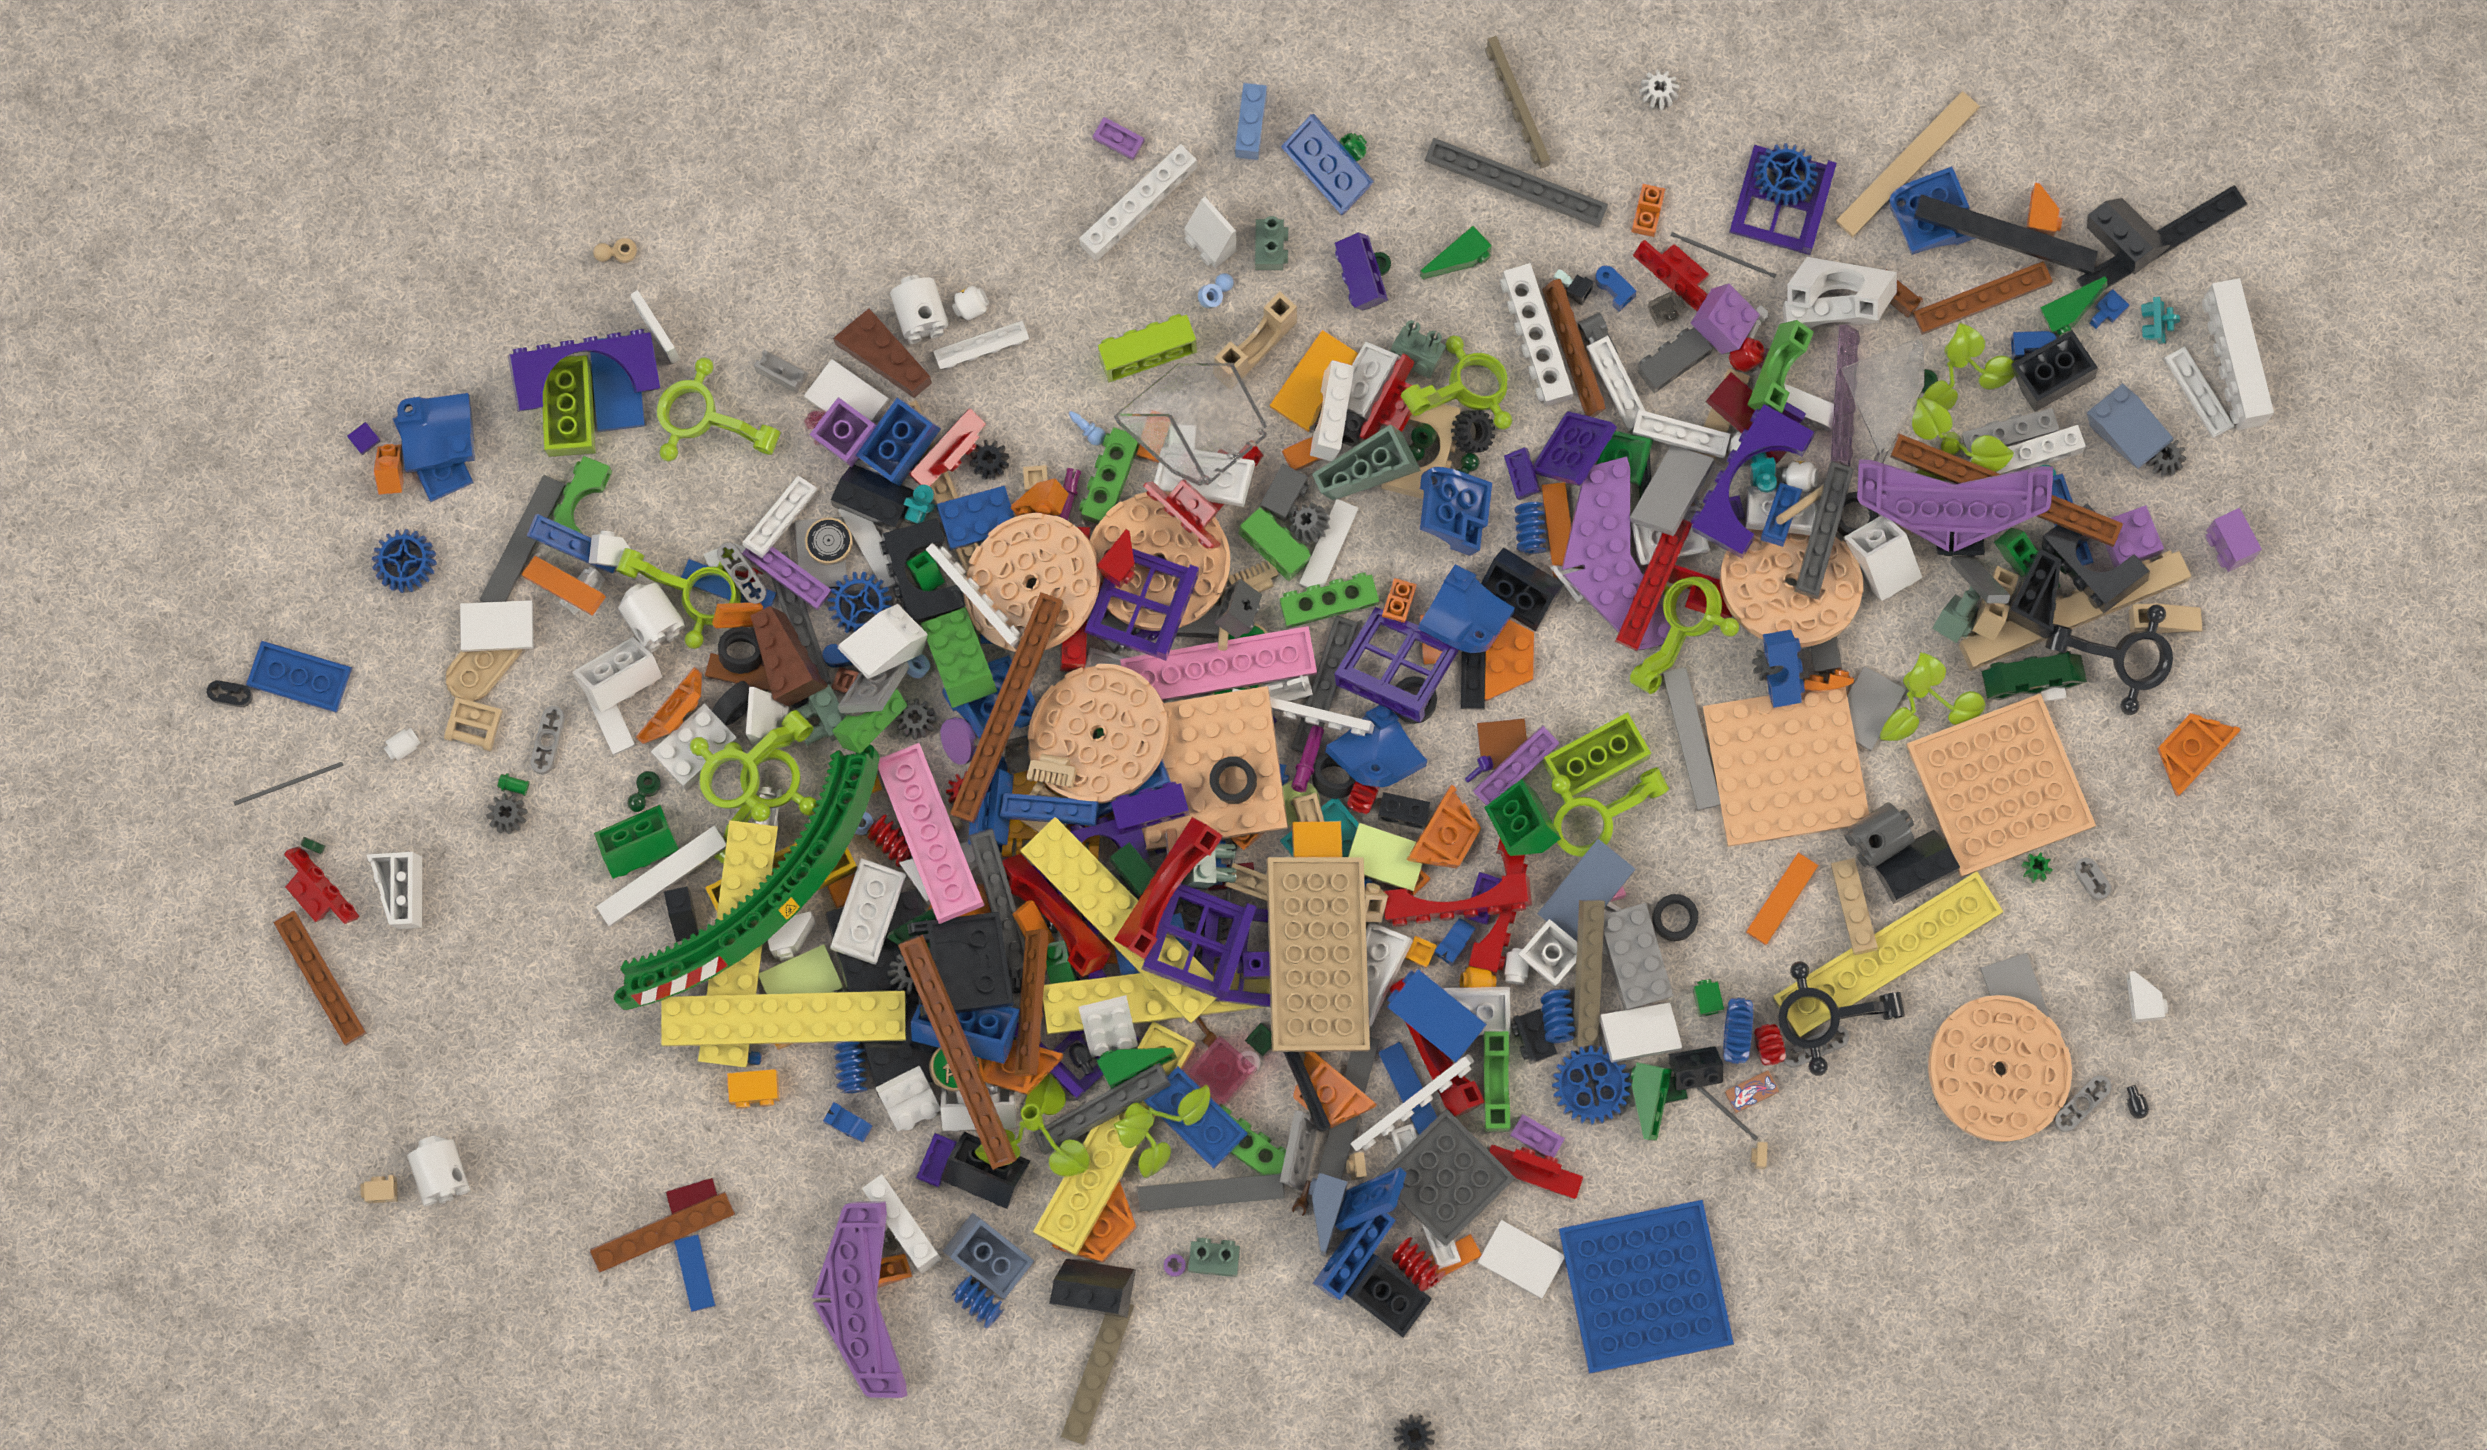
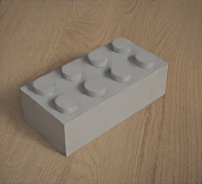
M1646 903L1604 914L1603 941L1624 1010H1630L1673 997Z

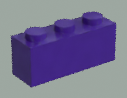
M1358 232L1335 242V256L1338 262L1341 263L1343 270L1342 279L1348 286L1350 293L1348 298L1351 305L1356 309L1364 311L1388 301L1369 235Z
M1176 782L1163 784L1162 788L1153 790V788L1143 789L1139 791L1138 795L1131 797L1129 794L1121 795L1115 798L1116 801L1111 802L1120 834L1190 815L1182 784H1176Z

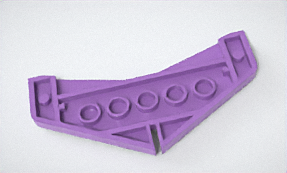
M1627 457L1593 465L1587 478L1581 484L1561 570L1583 565L1584 569L1564 574L1563 577L1618 633L1643 578V574L1630 555V466ZM1658 602L1638 650L1663 645L1670 631L1671 625L1665 618L1660 602Z
M1859 459L1857 498L1860 504L1948 552L1950 532H1954L1955 552L2046 512L2051 506L2053 467L2040 466L1954 485L1877 461Z
M886 1201L851 1202L842 1208L812 1298H831V1301L813 1302V1305L863 1393L871 1398H903L907 1396L906 1382L876 1299L887 1217Z

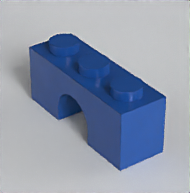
M1791 629L1763 634L1764 653L1769 667L1784 666L1780 672L1767 675L1768 694L1773 708L1802 703L1801 693H1805L1803 679L1799 678V673L1803 672L1801 659L1797 657V652H1801L1799 638H1794Z

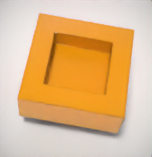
M1415 936L1405 959L1427 968L1437 945Z

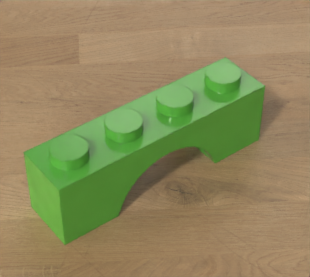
M1798 320L1779 324L1748 402L1749 407L1754 410H1761L1762 406L1766 405L1779 413L1783 412L1790 394L1784 386L1786 375L1796 359L1807 351L1814 331Z
M583 456L581 462L578 461L573 470L575 476L572 482H568L564 489L563 495L565 498L562 504L559 503L554 511L555 522L581 534L583 533L575 525L574 511L577 504L589 494L603 493L612 474L610 466Z
M1484 1031L1485 1132H1509V1031Z

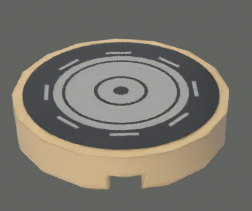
M829 517L821 518L810 526L806 533L805 544L809 555L816 562L824 565H834L845 560L850 554L853 540L852 534L845 523L839 519Z

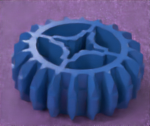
M1784 143L1783 149H1780L1778 144L1774 145V152L1769 148L1766 149V156L1760 155V162L1755 165V168L1758 170L1754 172V177L1758 179L1755 182V186L1762 187L1759 191L1760 195L1768 193L1767 201L1771 200L1772 197L1775 198V205H1778L1780 200L1783 201L1785 207L1788 206L1789 200H1791L1793 205H1797V198L1804 201L1806 199L1805 194L1811 195L1813 191L1811 187L1816 186L1817 182L1814 178H1817L1818 173L1812 171L1816 168V163H1809L1812 159L1811 155L1804 157L1805 149L1797 152L1796 144L1792 146V149H1788L1787 143ZM1780 159L1791 160L1786 164L1780 163L1779 161L1775 162L1776 160ZM1797 165L1803 170L1804 182L1799 179L1800 176L1795 172ZM1767 168L1772 170V174L1776 177L1774 185L1768 179ZM1790 170L1789 177L1787 175V178L1781 180L1782 172ZM1784 186H1790L1794 190L1784 191L1780 189Z
M408 529L404 530L403 535H401L399 530H395V537H392L389 533L386 534L388 541L385 542L381 539L379 543L382 548H374L375 553L378 554L372 557V561L377 563L372 566L373 570L378 572L376 578L378 580L383 579L382 585L385 587L390 584L391 591H395L398 587L400 593H404L405 586H407L410 592L414 591V584L418 588H422L423 586L420 582L422 579L425 582L430 581L426 574L435 573L429 567L437 565L436 560L431 559L436 556V552L431 550L433 545L431 542L426 543L427 538L424 535L419 537L417 531H414L411 536ZM410 544L421 549L422 558L411 555ZM400 545V548L396 553L389 554V552L393 548ZM406 556L409 561H405L404 565H402L400 561L404 560ZM386 564L396 566L399 577L390 575L387 572ZM420 567L413 575L408 577L409 571L412 568Z
M857 572L852 573L853 580H850L848 575H844L845 584L840 581L836 582L837 586L840 587L839 591L831 589L832 593L837 594L836 599L828 598L829 602H835V606L829 607L828 610L837 612L831 619L837 620L840 618L841 621L837 624V627L841 628L846 624V633H849L852 627L855 632L865 624L855 623L861 613L868 611L877 615L879 612L892 607L891 605H885V601L892 600V596L884 597V593L888 592L889 588L884 587L880 589L879 587L884 581L880 579L875 584L876 575L874 574L870 576L869 580H866V572H862L861 579H858ZM865 584L863 590L857 596L845 593L853 585ZM872 588L878 595L879 608L869 602ZM860 597H863V602L871 609L861 608V610H857V604L851 601L850 598L860 600ZM842 599L850 603L852 607L849 619L846 618L842 611Z
M1737 997V999L1731 998L1728 1002L1723 1041V1058L1725 1061L1739 1064L1745 1063L1749 1058L1754 1010L1751 1000Z

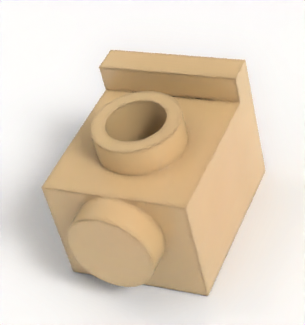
M1367 883L1365 887L1366 922H1382L1388 895L1380 889L1379 885Z
M388 1175V1180L383 1176L371 1177V1181H366L360 1185L361 1198H364L368 1204L398 1202L397 1177Z

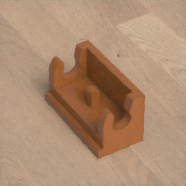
M1897 280V293L1890 301V304L1909 318L1923 302V298L1914 294Z

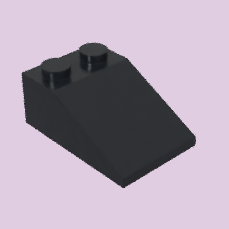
M1372 1254L1345 1293L1346 1296L1402 1338H1404L1432 1300L1429 1295L1420 1291L1416 1285L1375 1254Z

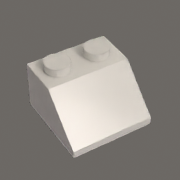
M811 911L795 915L768 939L770 952L775 959L779 958L780 961L794 958L793 954L799 953L816 924Z
M1549 919L1518 956L1556 987L1576 967L1577 941Z

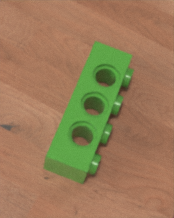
M1113 427L1111 434H1106L1103 446L1106 448L1103 455H1098L1095 463V468H1097L1095 477H1090L1087 485V490H1090L1087 499H1082L1079 507L1083 520L1099 524L1106 513L1118 504L1141 442L1140 436ZM1115 451L1123 453L1122 458L1119 460L1112 459L1110 455ZM1106 473H1113L1115 475L1114 480L1110 482L1104 481L1102 477ZM1103 494L1107 497V500L1104 503H1097L1094 500L1095 497Z
M1366 572L1355 574L1352 576V580L1344 582L1343 578L1332 580L1329 582V586L1321 588L1320 584L1309 586L1306 588V592L1298 594L1297 590L1284 593L1279 603L1286 628L1379 605V598L1372 574L1366 575ZM1348 588H1354L1358 591V597L1349 599L1346 597L1345 591ZM1325 594H1332L1335 597V602L1332 605L1323 603L1322 597ZM1302 600H1309L1312 603V608L1309 611L1300 609L1299 603Z
M1220 1103L1219 1106L1248 1133L1246 1137H1250L1253 1140V1145L1250 1148L1244 1149L1238 1144L1230 1154L1260 1175L1281 1174L1286 1149L1282 1146H1279L1278 1149L1270 1144L1272 1140L1262 1132L1256 1134L1250 1130L1251 1124L1242 1118L1236 1120L1230 1115L1232 1111ZM1269 1151L1272 1153L1273 1158L1270 1162L1263 1163L1259 1159L1260 1153Z

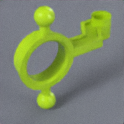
M1457 335L1448 337L1445 342L1446 350L1451 354H1455L1459 360L1450 373L1449 385L1436 390L1433 385L1421 389L1419 384L1408 387L1401 394V398L1413 416L1421 415L1426 411L1457 399L1462 405L1473 410L1490 409L1494 414V424L1498 429L1505 430L1512 425L1511 414L1507 411H1502L1499 406L1507 392L1508 378L1504 366L1498 359L1489 354H1466L1463 350L1464 342ZM1471 365H1480L1488 368L1495 374L1498 380V391L1490 396H1480L1470 392L1461 381V371Z
M702 357L696 361L695 370L697 373L694 380L676 382L669 386L661 395L657 405L658 420L661 426L671 434L668 443L663 444L659 450L660 457L664 461L670 462L677 458L678 448L676 446L679 439L699 437L708 431L711 426L735 432L748 441L753 442L752 447L755 450L767 455L773 454L781 435L779 430L768 425H761L760 429L757 430L742 420L716 413L714 398L708 388L702 384L705 376L710 375L714 369L713 362L709 358ZM693 392L702 395L706 401V411L702 420L695 426L686 429L673 426L669 417L673 402L679 396Z
M724 547L723 558L729 557L731 561L734 560L732 556L734 550ZM624 548L616 569L617 572L625 576L636 578L637 574L640 573L652 581L682 591L683 607L686 613L696 621L693 630L685 635V644L691 649H697L702 646L704 626H713L714 614L707 615L698 612L690 601L691 589L700 578L708 575L722 577L731 587L729 603H741V591L720 561L717 567L701 568L692 573L686 580L661 571L650 563L643 561L645 556L642 553Z
M1689 577L1677 581L1671 587H1668L1666 584L1662 593L1665 595L1663 610L1666 620L1671 625L1670 631L1661 650L1646 658L1643 664L1633 669L1630 675V683L1649 694H1653L1659 689L1662 682V677L1659 674L1673 666L1686 636H1702L1712 630L1715 625L1719 626L1722 634L1727 637H1733L1738 633L1739 623L1734 618L1724 619L1720 616L1722 609L1721 596L1711 581L1701 577ZM1696 585L1706 595L1707 608L1703 619L1698 624L1687 627L1680 622L1677 616L1676 603L1684 589Z
M794 710L783 719V727L772 729L747 754L737 749H724L712 754L705 738L696 737L692 739L689 746L690 751L694 755L702 756L706 760L699 778L703 795L710 803L720 808H739L747 804L752 809L751 815L754 820L758 822L766 821L771 813L769 806L765 803H758L754 798L760 783L757 766L775 749L789 746L795 740L797 742L804 741L810 736L814 727L798 710ZM737 760L745 763L750 772V782L746 791L735 799L724 800L718 798L712 788V778L716 769L727 761Z
M730 742L724 747V749L743 751L741 745L737 742ZM775 749L761 763L769 760L785 763L792 773L791 785L787 792L778 798L764 799L758 795H755L754 798L758 803L767 804L769 808L780 807L793 800L799 805L802 814L806 816L815 814L812 809L818 807L816 799L809 796L804 797L797 792L800 786L801 775L796 761L788 753ZM739 761L743 764L740 783L743 792H745L750 782V772L746 764ZM747 804L742 806L731 821L748 823L752 817V809ZM729 824L726 826L725 833L723 836L726 842ZM726 849L714 856L723 865Z
M1659 767L1642 773L1639 776L1641 782L1634 785L1625 796L1605 806L1598 800L1590 797L1573 798L1569 790L1571 786L1569 778L1564 775L1554 777L1551 783L1552 789L1557 794H1561L1565 802L1558 809L1553 820V824L1561 837L1557 842L1558 845L1565 852L1573 856L1583 857L1595 843L1594 841L1588 845L1578 846L1569 843L1563 837L1561 830L1562 820L1568 811L1577 806H1590L1601 814L1603 828L1597 839L1607 845L1613 833L1612 817L1643 802L1648 795L1650 799H1653L1669 790Z

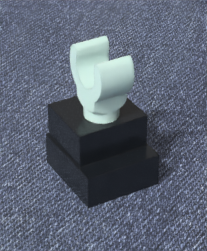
M1560 269L1553 276L1554 280L1561 279L1563 286L1568 287L1566 290L1567 296L1580 305H1583L1593 290V281L1587 277L1583 278L1577 274L1573 280Z

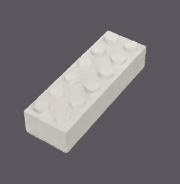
M2238 278L2212 283L2204 296L2205 299H2202V306L2204 312L2209 313L2208 330L2210 335L2215 337L2216 343L2213 344L2215 356L2220 357L2221 366H2219V374L2221 379L2226 381L2227 388L2224 389L2227 402H2231L2233 409L2230 411L2231 421L2237 425L2238 430L2266 425L2274 411L2241 280Z

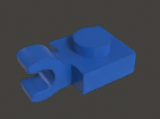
M2112 289L2096 305L2099 312L2091 319L2089 324L2097 329L2106 319L2113 323L2130 304Z

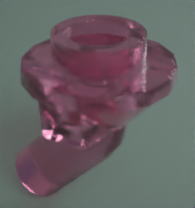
M821 411L810 412L804 420L807 428L814 429L825 413ZM814 440V444H815V445H821V444H819L817 441Z

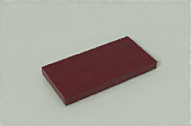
M1730 372L1705 402L1741 434L1745 429H1750L1753 423L1750 420L1755 410L1748 406V402L1753 391ZM1769 451L1765 453L1768 458L1773 457L1777 464L1787 452Z

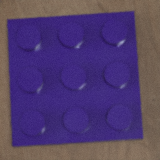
M1567 411L1534 462L1535 474L1581 486L1587 478L1589 471L1599 459L1601 452L1611 440L1617 426L1610 421Z

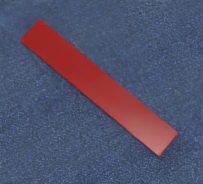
M1683 519L1674 536L1665 533L1661 534L1615 642L1634 651L1638 650L1691 529L1692 523Z

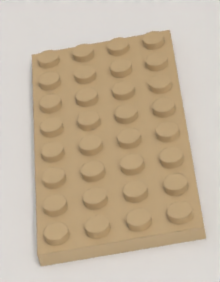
M1268 857L1266 863L1272 1052L1369 1051L1364 857Z

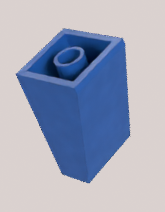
M1419 969L1416 972L1411 970L1403 979L1405 986L1399 992L1395 989L1387 999L1390 1002L1388 1008L1454 1062H1457L1487 1024Z

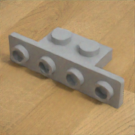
M2050 408L2024 416L2021 414L2015 415L2002 422L1993 421L1987 423L1984 427L1963 432L1962 438L1965 447L1972 452L1971 445L1973 441L1983 435L1994 436L2005 445H2010L2057 432L2059 426L2054 410Z

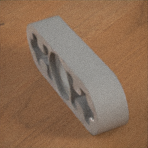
M727 542L722 544L717 550L719 561L747 601L754 604L762 602L767 595V590L760 578L734 543ZM723 548H732L734 550L732 556L735 559V561L740 557L742 562L735 564L732 567V569H730L728 564H731L733 562L730 560L729 557L725 559L723 558ZM744 566L748 569L749 575L745 580H740L736 577L735 570L737 567ZM752 577L756 580L751 583L753 587L762 590L759 593V599L757 597H750L749 594L752 590L749 585L745 589L742 584L749 582Z
M557 706L547 707L542 714L530 761L532 769L541 775L549 773L553 768L565 721L563 711ZM554 711L560 717L553 724V728L557 729V732L552 729H544L545 725L550 728L551 720L547 717L552 715ZM546 734L553 735L555 739L554 743L549 747L543 746L541 743L542 737ZM539 748L546 752L552 751L551 755L546 753L545 761L548 765H544L542 769H539L538 764H536V761H540L543 755L542 752H538Z
M1842 1026L1838 1027V1034H1844L1842 1043L1839 1044L1838 1041H1833L1829 1044L1832 1047L1830 1049H1827V1044L1823 1045L1821 1057L1846 1046L1849 1041L1847 1029ZM1827 1030L1820 1032L1816 1035H1813L1809 1038H1806L1804 1040H1814L1820 1038L1827 1032ZM1792 1044L1785 1049L1786 1057L1783 1062L1791 1068L1806 1064L1812 1059L1810 1049H1805L1809 1058L1806 1059L1805 1054L1797 1058L1798 1062L1795 1063L1793 1060L1787 1059L1790 1055V1050L1797 1053L1803 1049Z
M2102 1075L2091 1079L2057 1113L2054 1118L2056 1128L2062 1132L2073 1130L2110 1093V1080ZM2095 1081L2097 1083L2103 1081L2105 1083L2103 1087L2104 1093L2099 1091L2092 1097L2085 1092L2088 1089L2091 1093L2096 1088ZM2080 1097H2084L2089 1101V1108L2085 1111L2079 1110L2076 1106V1100ZM2071 1106L2073 1111L2081 1117L2078 1119L2074 1115L2069 1121L2072 1124L2071 1126L2067 1124L2062 1126L2060 1124L2062 1122L2060 1116H2068L2072 1112L2068 1109Z

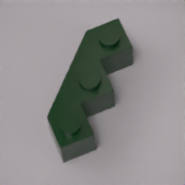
M2066 651V653L2059 652L2057 655L2041 658L2032 656L2023 659V661L2005 664L2004 662H1996L1991 664L1989 669L1981 671L1987 699L2003 700L2020 693L2038 694L2052 688L2070 689L2087 682L2082 656L2071 654V651Z

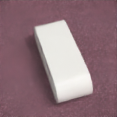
M1784 384L1785 389L1790 392L1786 402L1806 413L1802 422L1815 427L1817 425L1825 428L1824 431L1830 432L1840 408L1831 402Z

